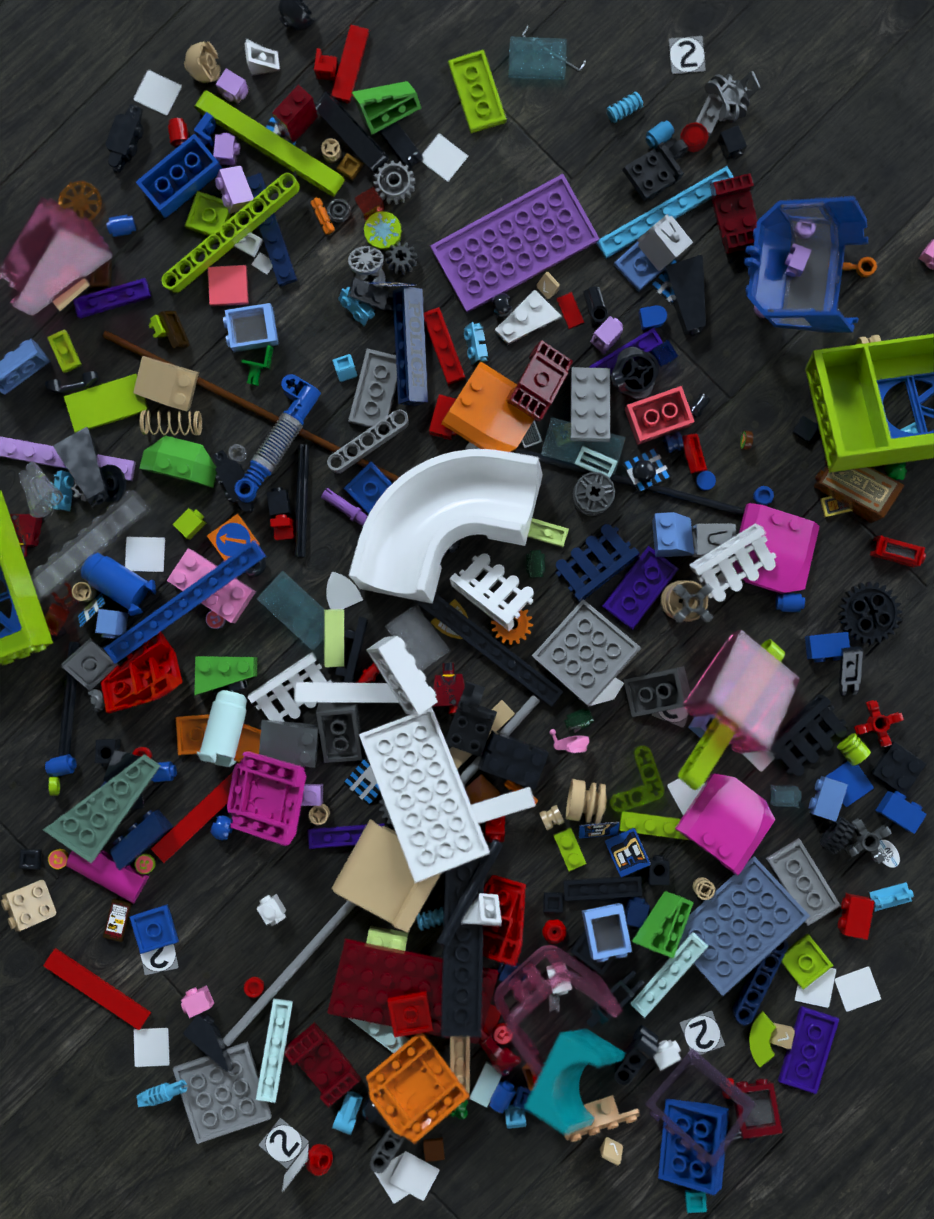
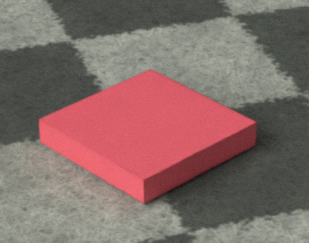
M246 265L208 267L210 306L248 304Z

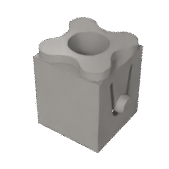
M668 214L637 240L639 248L658 271L662 270L693 243L673 216L669 217Z
M732 523L694 525L692 527L694 555L692 557H702L736 535V525Z

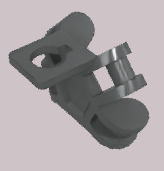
M750 71L742 80L737 79L736 81L732 80V75L727 74L725 77L716 74L711 78V81L705 84L706 92L718 94L723 102L719 112V121L725 122L729 120L730 123H735L738 117L743 118L746 116L747 108L750 105V98L760 89V84L754 71ZM749 79L753 81L754 86L752 90L746 87Z

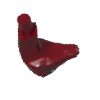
M481 1028V1037H479L478 1043L488 1055L492 1067L501 1075H508L521 1062V1058L513 1054L508 1048L501 1049L496 1045L492 1036L485 1033Z

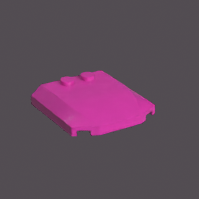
M748 503L745 507L739 533L755 523L760 525L766 533L763 536H766L768 540L765 544L769 552H774L777 557L774 559L776 566L773 570H766L762 566L757 569L759 572L757 580L751 581L747 577H744L743 580L746 583L781 594L804 590L819 525L814 521L761 504ZM754 550L748 553L754 564L760 561ZM737 560L732 563L733 568L738 573L743 571Z
M250 751L244 752L243 759L233 769L227 809L228 813H231L233 823H230L231 828L282 845H290L297 831L306 780L304 768Z
M711 774L675 827V830L687 839L695 842L735 875H739L774 823L775 818L766 800L737 778Z

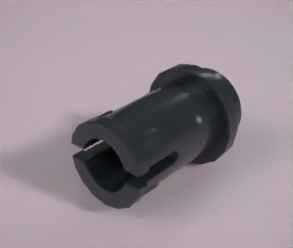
M701 393L694 404L689 406L693 418L700 417L702 410L711 401L707 395Z

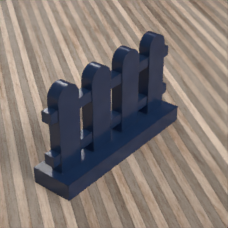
M609 524L603 525L601 527L603 537L599 540L595 536L587 537L586 545L588 548L585 551L578 547L571 550L572 561L567 563L564 559H559L556 562L557 576L560 577L562 575L569 583L570 587L568 589L570 592H576L574 598L578 603L583 599L585 600L639 558L640 553L635 547L633 549L629 548L631 546L630 542L625 543L617 534L619 529L616 526L612 528ZM605 541H608L615 549V552L611 555L602 546ZM591 552L601 562L597 566H594L587 557ZM620 555L621 558L615 561L614 559ZM576 564L585 573L581 578L572 569ZM603 567H605L606 570H604L602 573H600L599 570H601ZM590 579L591 581L585 585L584 582Z

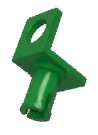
M267 345L264 364L247 360L241 361L250 366L248 384L259 386L261 369L263 367L270 368L273 346Z

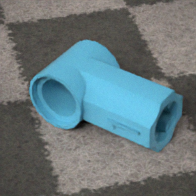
M347 1092L341 1110L338 1111L333 1129L351 1135L357 1119L356 1115L363 1099L359 1093Z

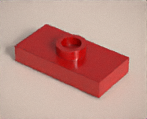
M698 434L682 436L685 457L688 461L690 472L699 473L706 471L707 467Z

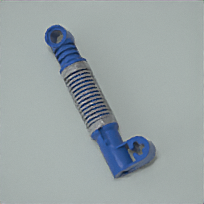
M287 375L281 382L283 392L287 398L293 401L288 410L282 413L279 421L275 423V426L271 429L272 432H269L270 435H267L268 437L260 446L261 449H258L256 454H254L250 461V470L248 469L244 477L235 485V492L242 502L248 503L255 499L256 492L259 489L258 486H261V482L264 481L263 478L273 473L274 468L277 467L276 465H278V462H280V459L288 450L287 448L297 437L298 431L302 429L304 419L321 395V392L316 387L296 375ZM293 385H295L297 391L300 390L298 395H296L295 388L292 387ZM243 488H250L248 494H241Z

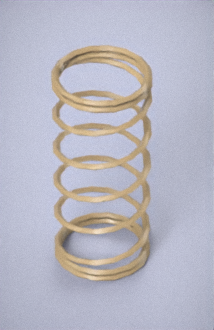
M143 410L140 414V430L143 435H147L149 430L153 435H156L159 429L163 435H166L169 428L173 435H177L179 429L183 435H187L189 429H191L193 435H200L202 431V417L199 411L194 413V432L191 426V411L188 412L189 426L185 434L181 427L180 411L178 412V429L175 434L170 425V411H168V428L166 433H163L161 430L160 411L157 412L158 427L156 433H153L150 427V411ZM144 415H145V431H144V423H143Z

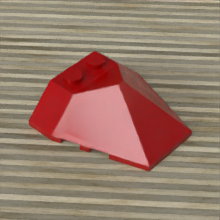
M162 632L140 646L134 653L126 656L128 659L121 666L117 665L101 682L106 712L112 713L157 700L182 683L176 653Z
M492 875L485 885L484 894L498 895L501 925H483V957L509 966L516 965L522 947L525 884Z

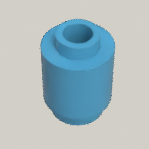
M666 120L646 133V143L648 146L656 149L658 144L663 141L665 143L671 139L675 133L672 124Z

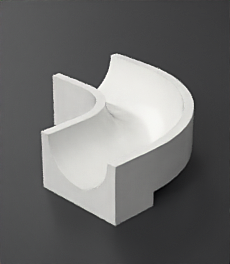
M468 449L439 455L412 468L398 478L383 493L370 511L359 537L349 576L359 589L433 604L442 569L440 565L442 557L456 541L466 536L482 534L487 535L488 539L526 545L543 476L539 458L498 450Z

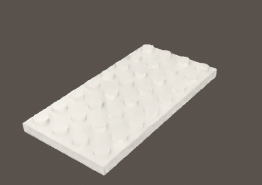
M432 707L420 715H409L359 734L415 883L490 853Z

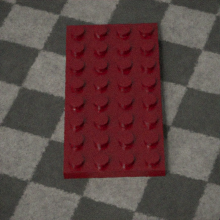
M345 939L327 1014L392 1027L388 998L427 991L433 1031L424 1033L440 1036L442 959ZM482 967V1030L484 1029L498 977V970ZM470 1037V1043L479 1044V1037Z

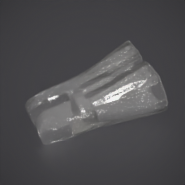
M30 462L25 467L26 471L22 470L18 474L26 495L31 516L36 518L46 517L53 509L51 505H58L64 497L61 491L47 478L42 469L35 462Z

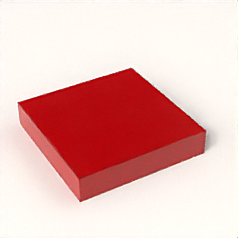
M427 991L388 998L394 1038L433 1031Z

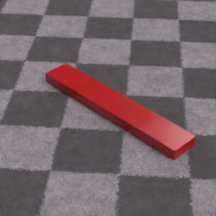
M233 772L151 848L163 863L227 805Z
M57 948L53 950L43 965L138 1030L142 1028L151 1014L149 1010Z

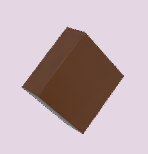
M443 1137L423 1140L425 1162L445 1160Z

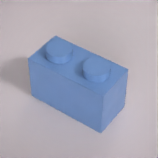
M99 609L96 632L102 633L101 637L119 638V635L126 633L128 613Z
M823 776L817 779L814 788L816 794L809 803L810 813L836 822L848 784Z

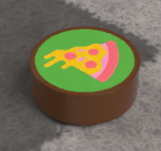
M744 430L741 435L740 448L741 450H750L753 444L752 431Z

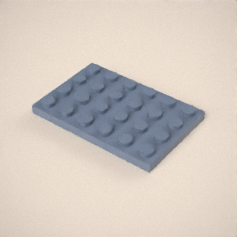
M754 856L747 862L739 875L734 874L715 891L712 898L705 900L689 915L678 946L680 947L692 933H695L708 946L694 964L723 996L807 920L810 915Z

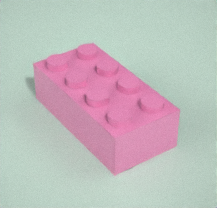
M188 548L167 581L184 591L217 566ZM235 578L203 601L202 604L227 621L236 623L256 591Z

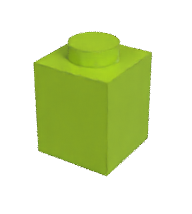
M188 508L173 525L186 538L191 539L206 523L202 520L204 516L197 509L193 511Z

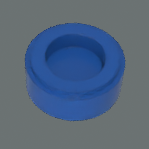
M703 471L696 477V485L703 491L710 490L716 483V478L710 471Z
M761 486L755 490L753 498L757 504L765 506L772 502L774 493L771 488Z

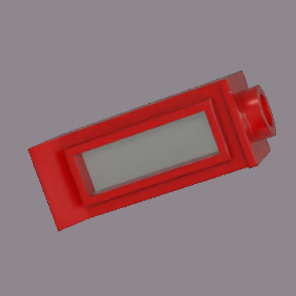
M882 535L874 537V541H877L875 551L870 552V556L911 567H918L923 564L926 553H924L925 547L887 538Z

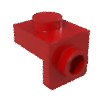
M276 515L275 519H270L271 527L274 528L275 540L294 539L293 520L291 518H287V515Z
M505 816L486 821L485 841L490 843L493 840L504 842Z

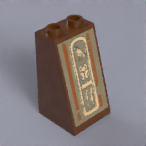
M825 461L826 467L824 470H820L814 478L816 480L815 488L853 510L852 512L869 523L885 517L904 487L902 483L871 467L829 473L827 461Z

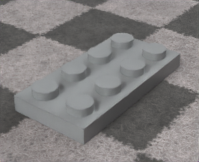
M571 368V441H610V368Z

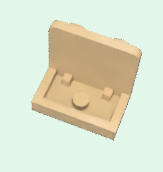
M39 880L2 895V907L4 911H8L10 916L8 923L11 929H15V932L56 915L54 904L44 880Z

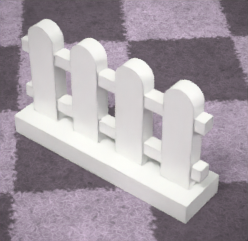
M755 523L689 565L694 573L700 575L698 577L700 582L704 581L705 584H709L713 588L708 594L710 599L713 597L716 601L721 602L726 598L724 590L728 587L734 591H739L743 586L741 579L744 577L755 581L759 577L757 569L763 566L769 571L775 568L776 563L774 559L777 556L774 552L770 553L765 544L768 540L766 536H763L766 534L763 527ZM752 550L755 551L760 560L755 564L748 554ZM736 560L743 570L739 574L736 573L731 564ZM721 571L726 582L720 584L715 573Z
M484 553L479 557L474 556L472 558L473 563L467 570L464 571L462 569L459 572L460 577L454 573L450 578L451 586L510 631L514 627L513 618L518 619L520 617V610L527 603L529 605L533 603V589L531 587H524L522 590L518 589L519 579L517 576L512 575L505 579L503 577L505 571L502 565L498 564L493 568L488 566L490 564L488 554ZM483 570L488 572L480 582L476 580ZM497 581L501 582L502 585L495 593L490 591ZM512 592L517 595L509 604L504 602Z
M311 652L249 693L247 698L251 703L256 701L258 703L255 706L257 710L262 709L269 720L285 722L283 717L287 714L293 719L300 716L299 706L305 704L308 708H313L317 703H295L288 693V690L294 688L295 682H304L303 680L308 677L313 682H333L331 679L329 681L325 679L320 671L322 666L320 663L318 665L314 663L317 658ZM304 669L306 673L300 676L298 672ZM286 680H289L290 683L286 686L282 684ZM272 690L274 694L268 697L267 693ZM276 698L285 708L281 713L278 712L271 702Z

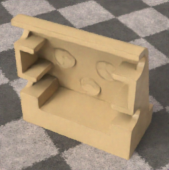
M370 819L332 889L338 895L408 933L441 873L415 883L396 832L385 826L381 827Z

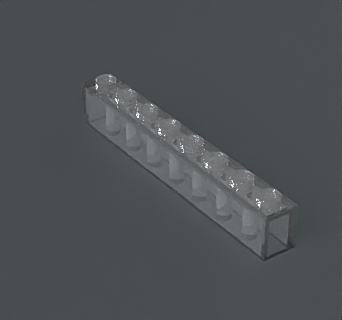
M132 490L124 493L122 499L117 504H111L103 516H97L92 521L93 524L80 530L77 534L78 537L73 541L69 540L66 542L59 553L56 552L48 558L49 561L46 564L34 569L31 579L40 604L77 574L90 555L102 553L152 510L138 492Z

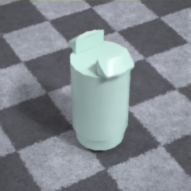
M226 690L217 693L216 699L212 703L200 749L201 752L197 751L201 761L215 763V765L230 767L236 763L234 758L247 712V699L244 695Z

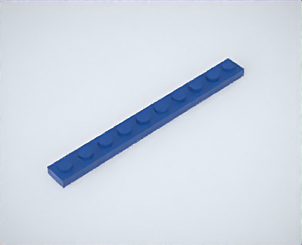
M255 540L250 542L114 640L104 650L114 664L118 663L261 561L266 555Z

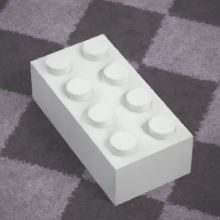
M398 636L384 637L366 650L405 713L420 715L438 702L435 698L436 693L431 687H428L425 682V675L415 666L416 661L411 654L407 653L404 641L400 637L398 638Z

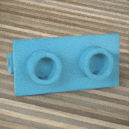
M347 287L345 290L342 289L338 299L341 305L347 308L354 318L365 326L368 318L372 319L375 316L374 309L369 305L359 304L358 301L348 298L350 287Z
M471 322L464 328V338L467 340L468 345L467 355L471 365H473L477 361L486 362L488 353L486 344H479V342L485 341L483 327H481L480 323L474 324Z
M60 470L54 475L53 488L58 489V492H53L51 505H53L52 509L70 511L73 492L71 487L74 485V478L70 472Z
M907 882L869 892L870 898L875 901L874 911L911 902V898L914 897L912 890L908 889Z

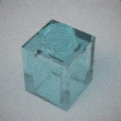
M771 785V805L798 807V802H801L799 787L794 785Z

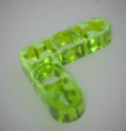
M639 745L633 752L643 785L613 795L610 798V806L616 812H623L658 800L664 795V787L652 752L647 746ZM640 749L647 751L648 754L645 755L647 762L651 760V763L640 766V763H644L642 757L637 755L640 753ZM647 767H652L654 770V775L650 778L645 777L643 773ZM657 778V782H654L656 788H660V790L657 792L658 795L655 796L653 793H650L653 790L651 783L647 785L646 782ZM636 791L642 794V799L639 802H634L631 797ZM628 794V800L631 805L624 802L621 804V808H618L617 805L614 806L613 803L616 802V798L625 800L624 795Z

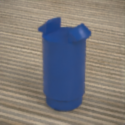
M100 553L90 555L81 567L82 579L87 581L94 589L128 609L130 616L143 613L138 606L148 591L156 595L154 580L147 581L112 558L103 556Z

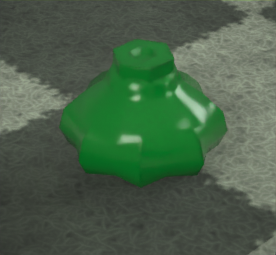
M906 462L886 465L884 470L887 472V476L894 480H904L907 473L905 468Z
M467 1099L450 1113L452 1117L456 1116L460 1120L467 1117Z

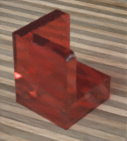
M374 187L355 197V202L362 211L365 220L372 214L384 210L383 201Z
M55 603L51 604L44 618L49 632L57 636L70 612Z

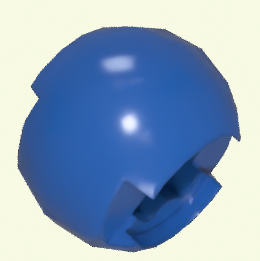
M218 816L216 823L213 822L210 830L212 836L217 840H227L229 833H232L233 830L230 823H233L232 819L228 816Z

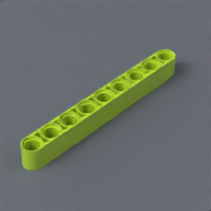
M204 90L194 107L199 113L205 115L208 112L214 117L216 124L292 172L297 171V175L330 196L335 197L345 182V179L340 174L209 91Z
M284 173L168 270L161 279L163 286L173 293L182 291L207 270L208 267L232 249L236 243H239L242 238L246 237L248 233H251L295 196L300 189L296 178L290 173ZM293 181V185L291 187H285L287 182ZM278 193V198L271 200V196ZM259 206H264L260 213L256 212ZM249 218V222L246 225H242L243 219ZM234 230V235L227 237L228 232ZM216 242H220L218 249L213 250V245ZM205 254V259L202 262H198L200 255ZM190 266V272L184 274L185 268ZM176 279L175 285L170 286V281Z
M771 639L766 640L760 646L680 770L678 778L692 790H697L703 785L784 658L785 651Z

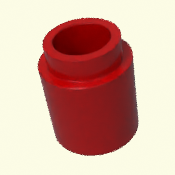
M182 118L169 120L170 144L177 148L189 138L187 124L184 123Z

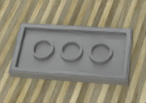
M366 349L348 420L349 423L371 428L390 414L397 388L396 355ZM381 427L380 430L386 431V427Z
M799 838L766 858L785 890L810 915L804 921L807 926L841 906Z

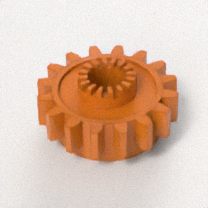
M528 609L520 610V617L518 619L513 618L517 621V627L510 631L498 622L491 621V624L496 626L492 629V632H498L496 638L501 636L503 638L502 643L509 640V645H512L513 640L517 644L520 643V638L526 640L525 633L531 634L528 627L533 626V624L528 622V620L532 619V616H526Z

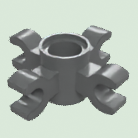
M677 584L672 589L683 599V608L673 616L678 623L682 622L690 612H696L705 623H708L713 618L703 607V599L713 590L709 584H705L696 594L692 595L681 584ZM691 598L697 600V607L695 609L689 607L688 602Z
M861 819L853 820L851 823L858 832L857 842L844 848L847 854L853 857L863 849H866L870 852L874 862L880 864L885 861L878 847L880 839L892 834L888 826L885 827L883 825L870 833ZM870 836L871 843L866 846L865 839Z

